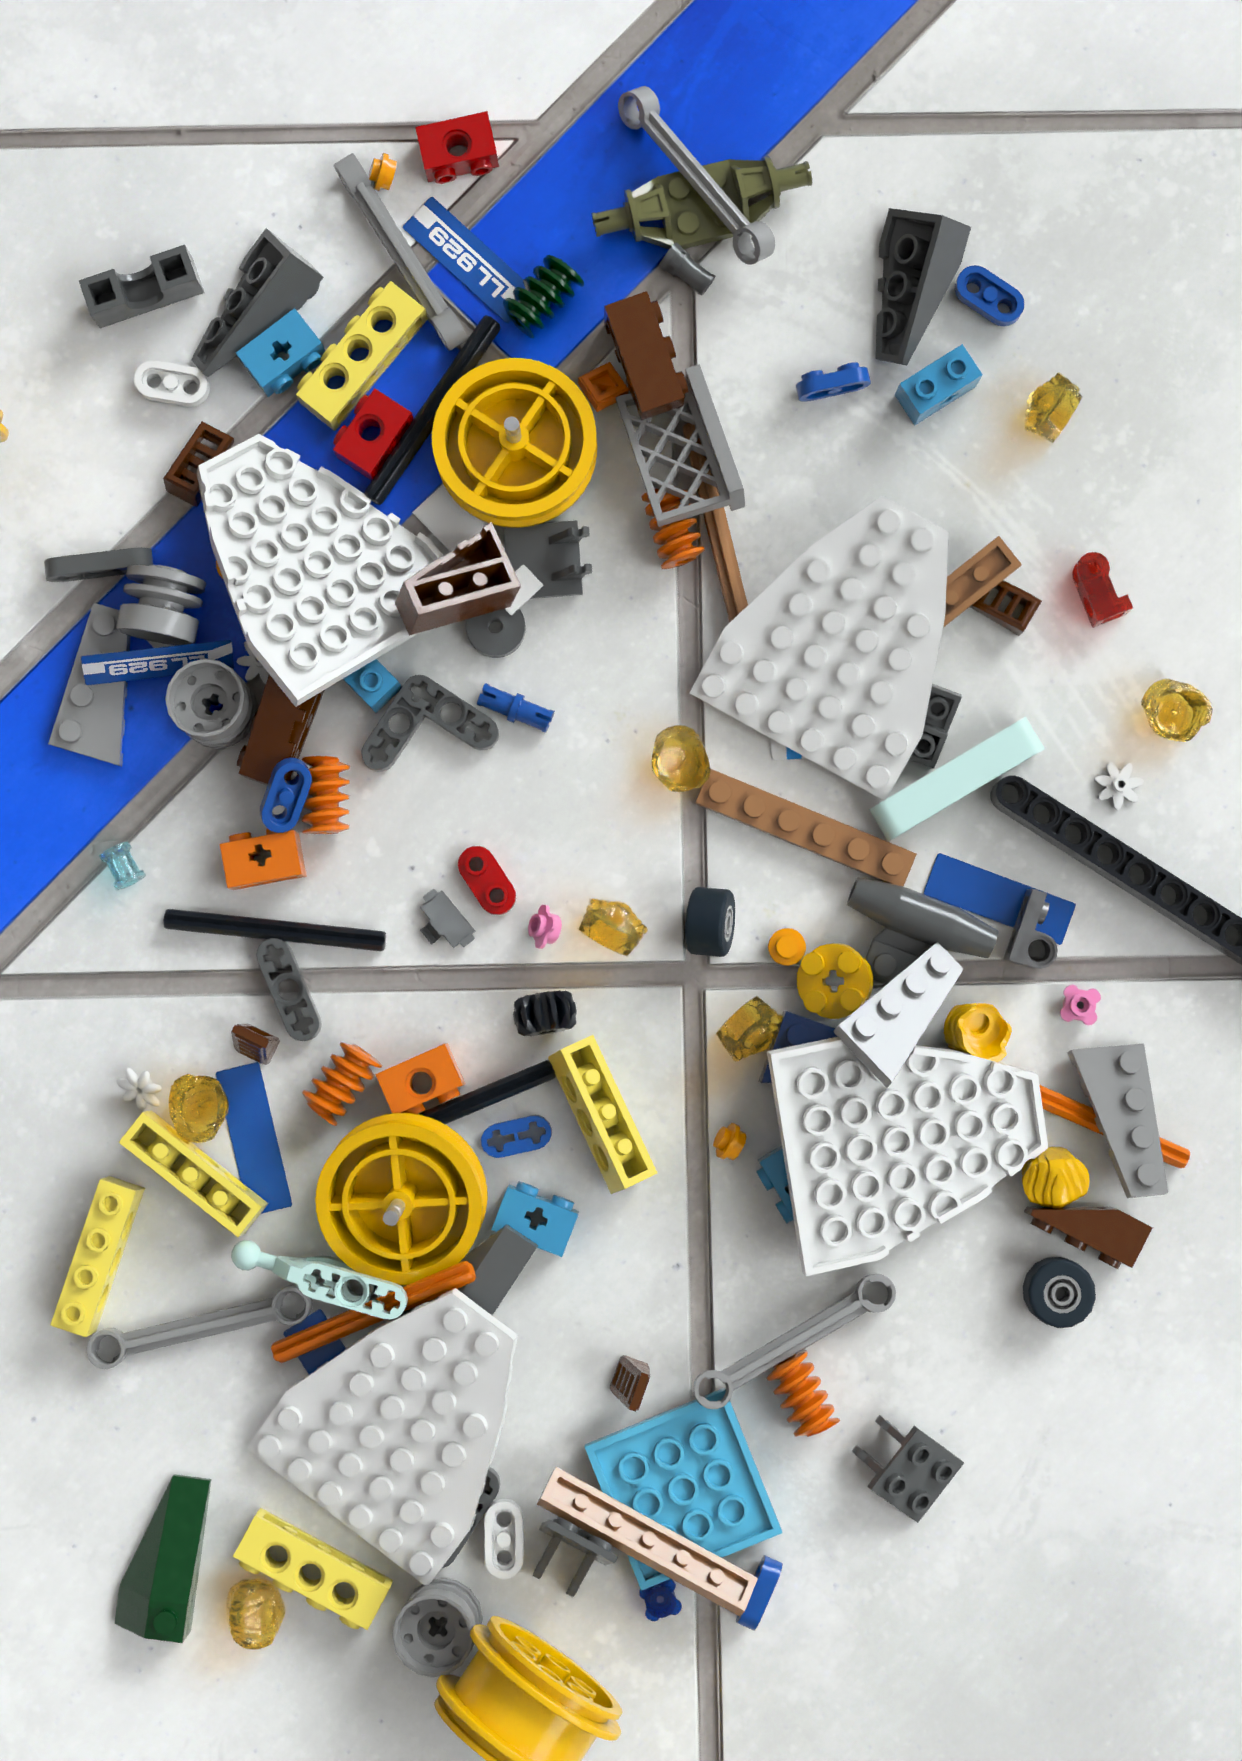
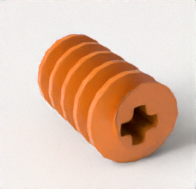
M646 492L641 496L642 501L650 503ZM666 492L660 502L662 513L677 509L681 504V498ZM651 504L646 506V515L654 517L649 522L650 529L659 531L653 536L654 543L663 545L657 550L658 557L667 559L662 563V569H671L685 565L695 560L696 556L705 551L704 546L692 545L693 541L701 537L700 532L688 531L689 527L697 523L696 518H686L658 527Z
M303 757L302 761L305 764L313 766L309 768L313 782L308 792V795H311L312 798L306 799L303 808L311 810L312 813L303 815L302 822L312 827L303 830L301 833L338 834L349 829L348 824L339 821V817L349 814L348 809L339 807V802L348 800L349 795L339 792V788L350 784V780L339 777V773L349 770L350 765L339 762L338 757Z
M341 1042L339 1045L345 1055L341 1057L331 1054L330 1056L336 1067L334 1069L325 1066L321 1067L326 1080L322 1081L316 1078L311 1080L317 1089L316 1093L307 1090L302 1092L308 1102L307 1105L334 1126H337V1121L332 1113L344 1116L347 1111L342 1102L353 1104L356 1101L351 1089L359 1092L364 1091L365 1086L360 1077L372 1080L375 1076L369 1066L378 1068L383 1066L377 1059L356 1044L350 1045Z
M807 1350L800 1351L774 1366V1370L766 1377L767 1381L779 1380L781 1383L773 1391L774 1395H787V1398L780 1404L781 1409H794V1412L786 1420L788 1423L800 1422L801 1426L793 1433L795 1437H809L821 1433L840 1421L839 1418H829L835 1410L832 1404H822L828 1397L825 1390H815L821 1384L820 1377H808L814 1370L813 1363H801L808 1354Z

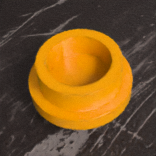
M383 153L380 160L374 158L368 178L370 181H374V190L379 191L380 188L389 190L391 187L397 161L389 159V154Z
M784 928L776 931L771 936L768 943V951L776 963L790 966L798 963L803 958L806 944L803 936L798 931Z
M731 1123L727 1128L723 1126L716 1134L713 1146L716 1148V1156L723 1160L726 1158L736 1159L745 1145L746 1133L740 1131V1126L735 1123Z

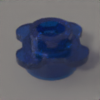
M673 1579L666 1580L642 1591L641 1589L639 1590V1595L644 1599L647 1608L645 1616L650 1621H657L659 1618H665L670 1614L677 1615L681 1611L682 1604L676 1599L674 1592L676 1584ZM662 1596L664 1601L659 1603L657 1597Z

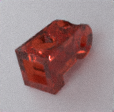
M1089 552L1083 555L1072 571L1074 584L1092 628L1125 616L1133 609L1128 594L1118 598L1108 576L1110 571L1109 562L1104 555L1097 552Z

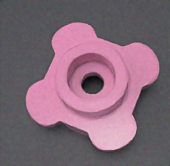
M541 905L538 914H534L531 917L528 925V934L534 938L535 947L543 949L546 943L553 944L561 932V919L558 915L549 913L550 908L548 905Z
M1075 985L1067 986L1063 991L1065 998L1063 1008L1060 1010L1061 1018L1067 1022L1074 1019L1082 1021L1085 1025L1094 1024L1097 1021L1095 1009L1096 1003L1101 999L1100 993L1093 988L1086 991L1078 989ZM1079 1001L1083 1002L1084 1004L1083 1008L1081 1009L1077 1007V1003Z

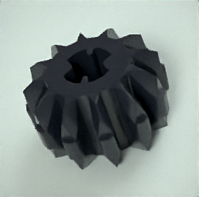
M566 990L525 995L514 1002V1024L517 1026L518 1034L522 1036L553 1034L572 1029L576 1025V1004L573 1001L572 993Z

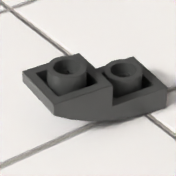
M932 684L923 735L909 758L910 760L935 768L948 736V730L961 701V694Z

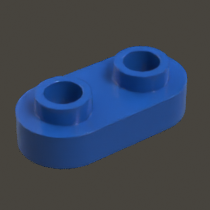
M969 266L960 272L955 283V293L962 303L998 326H1010L1019 319L1024 310V298L1016 288L982 266ZM970 283L976 284L979 287V292L971 293L967 289V285ZM1001 303L1008 305L1010 312L1001 313L997 305Z
M852 362L838 367L837 371L823 374L822 370L805 373L801 376L802 381L796 384L799 401L808 402L855 392L868 387L871 381L868 368L860 367L858 362Z
M283 759L276 764L272 771L260 805V816L264 825L273 832L283 833L291 830L297 824L311 787L312 776L307 765L300 759ZM289 771L297 772V776L293 780L284 779L285 774ZM278 805L285 807L281 814L272 813L274 807Z

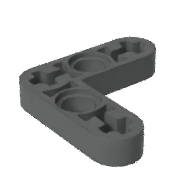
M415 675L404 683L362 748V759L371 770L376 772H384L390 769L425 717L479 751L491 749L497 743L499 730L496 723L490 717L429 677ZM423 683L427 684V693L437 699L439 692L444 695L436 702L433 713L427 711L432 706L430 702L423 698L418 699L417 702L413 701L414 694L411 688L414 685L420 688ZM447 703H455L461 707V717L454 723H447L441 718V709ZM398 713H403L410 719L408 730L402 734L392 732L389 727L391 717ZM469 713L475 715L470 721L477 727L482 728L485 724L490 726L488 728V732L491 735L489 740L481 739L479 743L474 741L476 734L468 727L465 728L464 733L458 731L466 723ZM382 731H385L391 739L400 742L397 747L389 743L385 749L388 759L385 762L378 760L374 764L372 763L373 755L370 753V750L373 747L376 749L381 748L385 739L379 737Z

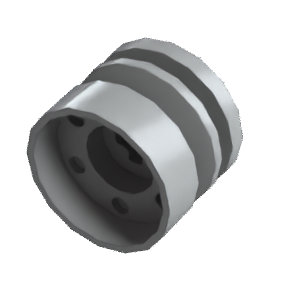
M128 566L126 577L141 584H125L123 591L139 599L138 604L128 603L120 605L116 630L132 637L170 645L195 644L199 621L183 612L184 608L194 609L202 607L203 601L191 594L204 593L206 582L198 577L187 574L185 571L168 566Z
M210 659L189 662L176 671L168 684L165 698L168 714L179 729L201 745L217 749L234 746L247 737L250 732L252 719L258 710L255 694L247 683L229 666L220 661ZM220 703L223 706L221 711L214 710L212 713L209 710L211 705L218 706Z
M447 1578L434 1579L430 1585L424 1586L422 1584L415 1589L395 1619L392 1635L395 1651L404 1665L419 1675L429 1677L448 1675L462 1666L474 1646L470 1637V1630L474 1625L482 1624L483 1616L480 1602L471 1589L457 1580ZM446 1618L448 1621L446 1624L444 1623L440 1627L435 1624L436 1619Z

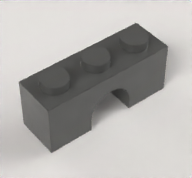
M185 244L149 256L151 265L139 272L118 274L115 269H111L79 280L90 316L99 328L205 293L194 260Z

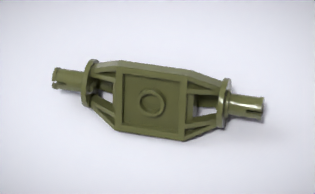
M765 156L762 158V161L728 159L702 166L750 223L760 221L772 208H779L781 192L803 186H812L811 171H808L810 166L807 161L776 169L771 158ZM680 171L657 176L632 192L630 189L624 190L625 202H623L622 207L591 213L597 237L629 229V232L633 234L635 242L642 240L666 249H670L676 242L683 249L733 237L731 231ZM767 192L768 196L748 207V199ZM662 220L664 228L640 226L639 222Z

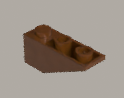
M1026 1207L1024 1210L1025 1213L1033 1216L1030 1224L1049 1234L1052 1233L1054 1228L1067 1234L1064 1242L1084 1252L1087 1246L1100 1251L1098 1259L1116 1269H1119L1121 1263L1133 1268L1153 1228L1113 1207H1063L1061 1209Z

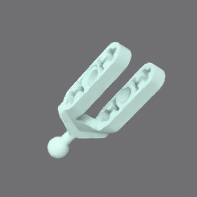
M250 1240L238 1242L232 1250L231 1258L237 1268L248 1271L257 1266L271 1270L284 1280L292 1282L303 1295L312 1299L388 1320L399 1317L404 1312L408 1303L407 1293L403 1289L406 1285H398L387 1280L356 1272L338 1258L324 1255L306 1258L275 1256L261 1252L259 1246ZM316 1269L321 1271L320 1277L325 1280L324 1283L318 1282L319 1276L314 1273ZM334 1274L340 1275V1279H334ZM350 1279L357 1280L362 1284L363 1294L352 1292L349 1287ZM389 1291L395 1292V1299L400 1301V1306H394L391 1311L384 1310V1302L371 1298L373 1293L381 1297L386 1296ZM372 1300V1307L365 1305V1303Z

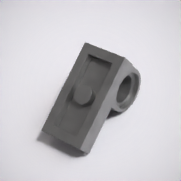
M1027 889L1003 960L1039 969L1046 968L1055 961L1058 952L1056 942L1047 934L1035 930L1037 923L1043 924L1049 910V903L1045 902L1047 893L1036 889ZM1035 940L1041 941L1045 946V955L1039 961L1032 960L1028 954V947Z

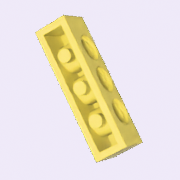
M392 281L385 288L379 287L375 290L368 301L369 307L361 317L356 315L350 320L344 330L346 335L337 345L333 343L325 350L321 357V365L314 373L308 372L297 386L299 391L296 393L300 404L333 431H336L356 407L362 396L366 395L428 320L425 308ZM380 320H389L393 323L392 327L386 332L380 333L374 330L375 324ZM357 348L369 350L368 356L361 361L352 360L350 358L351 353ZM342 376L345 378V383L339 389H330L327 387L330 378Z
M591 1035L550 1055L548 1060L553 1066L555 1075L610 1193L613 1194L657 1174L594 1036Z
M152 1110L142 1112L119 1141L122 1146L237 1237L247 1232L269 1204Z
M111 1176L99 1180L50 1326L83 1337H88L97 1331L145 1190L144 1187Z
M260 1508L254 1516L233 1555L234 1558L240 1560L239 1565L246 1571L253 1574L262 1572L273 1578L272 1583L279 1589L292 1593L294 1590L307 1597L306 1602L321 1611L329 1609L340 1615L339 1619L342 1623L353 1629H359L360 1627L366 1630L369 1629L393 1582L389 1577L263 1508ZM274 1545L283 1547L287 1552V1560L282 1562L274 1560L269 1553V1548ZM306 1564L316 1565L321 1571V1577L316 1580L308 1579L304 1575L302 1567ZM341 1582L349 1583L354 1588L355 1595L350 1598L341 1597L336 1591V1585Z

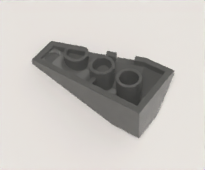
M889 208L879 243V258L883 259V278L878 279V291L882 292V310L877 315L875 359L908 365L961 265L971 230L970 226L944 215Z
M267 228L244 257L239 267L244 274L236 289L228 288L223 298L226 303L221 318L217 317L210 322L191 359L207 377L235 358L237 351L294 308L299 310L308 299L317 293L320 282L324 278L307 260Z
M506 1224L475 1247L460 1261H468L473 1265L476 1279L474 1282L457 1290L493 1315L538 1245ZM439 1297L434 1298V1299H432V1300H430V1301H427V1302H432V1301L438 1299ZM415 1307L404 1311L401 1316L411 1312Z

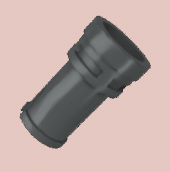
M677 242L672 245L659 264L662 270L667 271L673 277L678 276L699 292L701 296L707 291L716 277L691 259L690 254Z

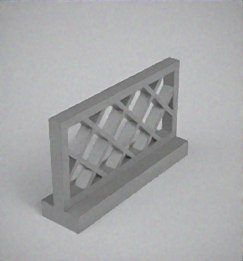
M700 364L685 368L686 376L684 377L689 393L684 394L685 399L682 407L665 412L674 416L666 430L651 424L650 422L653 417L641 421V419L628 413L627 407L634 405L631 393L616 397V403L658 527L728 505L731 511L745 507L744 488ZM687 408H689L691 414L686 413ZM680 420L695 425L696 429L689 440L673 433ZM633 425L636 426V427H638V429L636 430V432H635V430H634ZM645 431L661 437L654 450L639 445V440ZM698 439H700L701 445L696 443ZM668 440L684 447L677 461L660 454ZM691 450L706 456L707 460L700 471L684 464ZM643 456L649 458L646 463ZM655 462L672 468L664 482L649 475ZM709 469L711 471L712 476L707 474ZM679 471L695 478L688 492L671 485ZM703 481L716 487L719 496L704 500L695 496V493ZM654 487L659 489L657 494L655 492ZM666 492L683 499L677 509L662 513L660 502Z

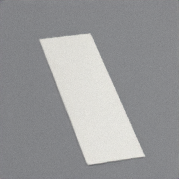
M443 484L412 512L450 552L465 539L469 540L486 526L481 520L462 509L450 496ZM501 541L502 546L505 550V544ZM524 564L515 571L521 588L511 607L505 608L511 616L544 586Z

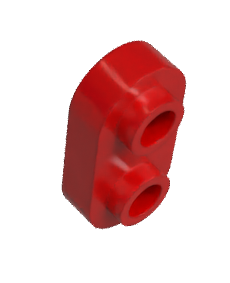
M472 846L464 850L458 860V869L482 908L493 915H502L509 912L515 905L516 891L492 853L481 846ZM473 858H481L484 865L480 871L476 872L470 869V861ZM494 889H501L504 892V898L499 903H494L490 899V893Z

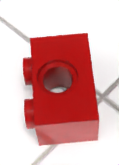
M488 111L415 127L428 183L435 181L438 184H445L454 181L457 176L469 173L473 176H481L490 173L492 168L499 167ZM457 145L467 148V151L461 156L451 155L449 151Z
M375 388L369 396L364 395L358 401L354 409L356 416L348 427L346 425L341 427L333 441V444L336 445L333 449L336 457L371 481L414 419L412 412ZM370 426L381 429L380 435L375 440L367 441L362 438L363 431Z

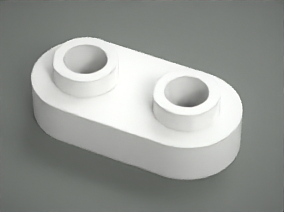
M150 360L142 363L134 374V384L143 397L152 401L194 407L202 404L210 392V385L206 376L199 369L191 366ZM153 378H161V384L158 387L151 388L149 386ZM189 384H197L196 392L193 394L186 393V387Z
M499 1499L490 1505L484 1519L485 1565L494 1577L509 1579L520 1571L523 1564V1513L516 1502L510 1499ZM501 1512H507L511 1516V1521L507 1524H502L498 1521L497 1515ZM506 1550L510 1552L512 1558L508 1562H502L498 1558V1553Z

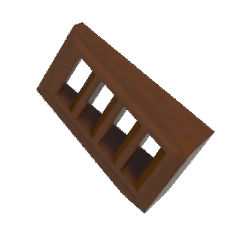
M201 421L164 476L163 480L166 491L197 507L202 500L196 473L187 469L190 465L198 470V466L206 461L194 456L196 452L212 459L229 450L234 443V438ZM203 439H206L219 447L215 451L201 442Z
M1003 580L994 587L999 592L990 606L984 603L990 593L989 591L970 608L1020 636L1042 600ZM1005 595L1012 599L1003 613L997 609ZM1018 603L1025 607L1018 619H1015L1011 615Z
M251 1024L234 1025L231 1031L233 1045L238 1053L264 1065L270 1063L280 1042L278 1037Z
M626 1355L621 1356L610 1384V1390L629 1410L635 1412L639 1410L650 1379L648 1363Z

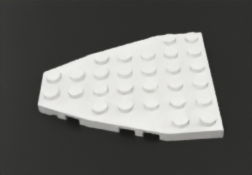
M257 434L200 464L197 470V478L211 547L247 645L294 706L297 707L417 635L409 636L395 601L405 580L436 559H441L444 556L428 537L421 532L416 536L399 525L401 520L393 513H390L388 516L370 505L371 499L333 472L323 467H320L319 471L300 462V455L289 449H282L274 441Z
M880 496L811 545L724 627L690 694L880 799H887L923 735L945 621L949 531L890 499Z
M839 1037L767 1051L801 1268L805 1276L878 1261L889 1255L888 1250L903 1241H913L920 1237L919 1232L936 1222L942 1224L983 1200L993 1192L991 1187L1005 1176L1009 1175L1012 1177L1023 1168L1026 1161L1035 1159L1048 1149L1039 1078L1032 1071L956 1050L915 1045L893 1082L886 1088Z
M455 1288L440 1295L438 1299L432 1302H426L415 1307L405 1315L382 1323L347 1347L338 1356L329 1362L327 1361L306 1378L292 1385L282 1396L246 1449L424 1586L430 1585L474 1524L476 1509L486 1484L485 1479L506 1417L508 1405L506 1403L507 1391L512 1377V1357L515 1353L518 1335Z

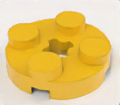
M841 943L825 944L815 948L801 960V965L797 972V989L808 1011L824 1018L840 1019L850 1016L868 1000L873 989V973L867 960L862 958L854 948ZM831 970L836 971L837 977L844 978V984L838 986L837 992L832 991L831 986L826 985V978L830 977Z

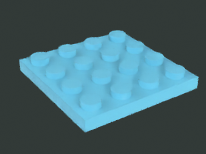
M722 1388L704 1397L709 1401H721L726 1389ZM695 1399L589 1442L584 1446L603 1493L721 1558L783 1533L730 1401L722 1408L708 1409L701 1406ZM627 1555L641 1591L671 1579Z

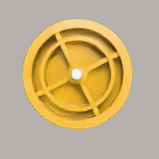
M498 359L470 370L459 378L445 394L433 422V455L443 485L454 501L466 512L487 523L492 522L493 525L501 527L522 528L535 526L564 513L580 498L587 488L594 473L597 460L595 419L583 392L568 376L558 369L532 359Z
M391 1113L377 1116L352 1129L339 1142L324 1164L318 1179L315 1197L320 1229L334 1253L354 1271L398 1285H409L458 1264L469 1252L480 1231L488 1201L485 1174L478 1157L470 1145L456 1131L442 1122L413 1113Z

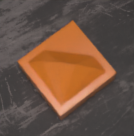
M611 362L578 377L579 387L596 412L616 403V397L629 393L628 387Z

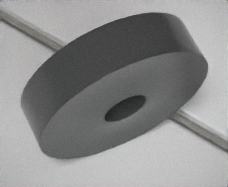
M505 609L466 619V633L471 645L485 656L492 658L508 656L516 651L524 640L526 625L520 609L512 616ZM498 621L502 623L503 628L499 633L490 632L489 626L492 622Z

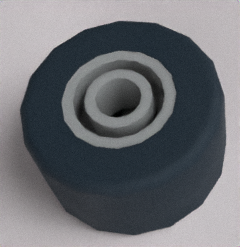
M697 887L693 889L690 895L686 912L685 942L687 950L695 955L724 957L731 948L734 935V895L728 889Z
M1047 1257L1035 1263L1027 1272L1023 1283V1299L1029 1311L1043 1323L1056 1328L1073 1327L1083 1322L1092 1312L1096 1300L1095 1284L1090 1274L1078 1263L1063 1257Z

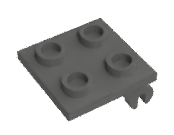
M577 520L548 522L522 528L504 527L505 552L514 571L524 564L544 585L530 599L583 595L582 578L592 573V564L586 563L584 566H581L579 542L582 538L590 536L589 527L582 526L581 529H578Z
M879 1415L875 1422L902 1445L885 1468L858 1445L853 1448L852 1452L876 1473L867 1487L918 1523L964 1462L915 1425L905 1436L888 1420Z
M558 1517L553 1521L549 1519L543 1522L539 1528L540 1531L552 1538L532 1576L538 1579L542 1577L558 1545L563 1541L586 1553L566 1592L569 1596L574 1597L594 1560L606 1566L615 1564L618 1556L610 1552L612 1549L610 1543L594 1535L585 1539L576 1534L579 1527Z

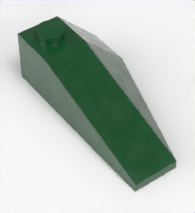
M176 1474L172 1476L120 1583L114 1624L145 1639L183 1643L192 1627L212 1479Z

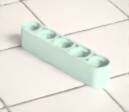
M1024 717L875 805L869 811L889 842L1045 748L1027 718Z

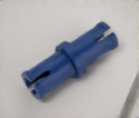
M484 684L482 688L483 693H480L477 701L478 706H483L507 716V720L514 723L517 720L542 730L544 733L547 732L549 722L551 723L555 711L524 700L525 696L519 693L514 696L492 687L490 684Z

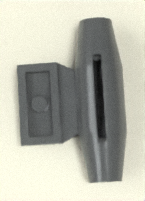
M857 877L847 901L849 907L885 927L883 931L873 938L865 959L870 964L873 980L886 985L937 942L948 951L989 958L998 938V930L961 908L900 885Z

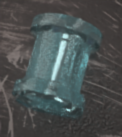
M129 842L115 845L99 855L101 861L107 863L115 879L113 883L115 890L129 887L146 876L144 870H139L130 853L132 847Z

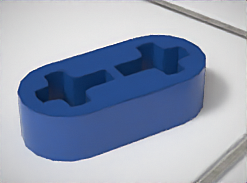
M539 1115L495 1123L483 1132L481 1145L483 1150L494 1158L538 1150L545 1147L550 1141L552 1128L550 1123ZM530 1122H536L538 1127H544L546 1133L540 1136L539 1143H534L532 1137L520 1139L518 1132L530 1129ZM494 1130H499L503 1136L514 1134L515 1140L506 1142L503 1145L504 1150L497 1151L496 1146H489L488 1139L493 1137Z
M766 1555L762 1557L754 1574L758 1578L745 1612L741 1616L737 1615L736 1623L753 1631L756 1630L778 1582L783 1563Z

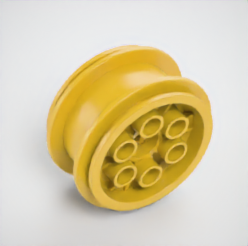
M492 1616L487 1626L476 1624L470 1630V1637L478 1651L461 1677L452 1674L440 1675L436 1681V1688L440 1695L435 1700L434 1706L439 1716L463 1742L486 1761H582L597 1737L608 1741H615L621 1735V1729L616 1720L622 1715V1708L616 1699L595 1678L548 1642L518 1624L498 1616Z

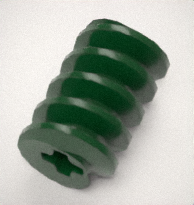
M547 255L544 258L543 263L545 267L536 266L533 269L535 278L528 276L523 280L525 289L517 287L513 290L515 300L506 298L503 301V306L509 318L530 338H534L530 329L531 325L540 329L544 328L540 318L542 314L553 319L554 313L550 308L552 303L560 308L565 306L560 297L562 293L569 297L575 295L570 286L572 282L581 287L584 286V281L570 265L551 255Z

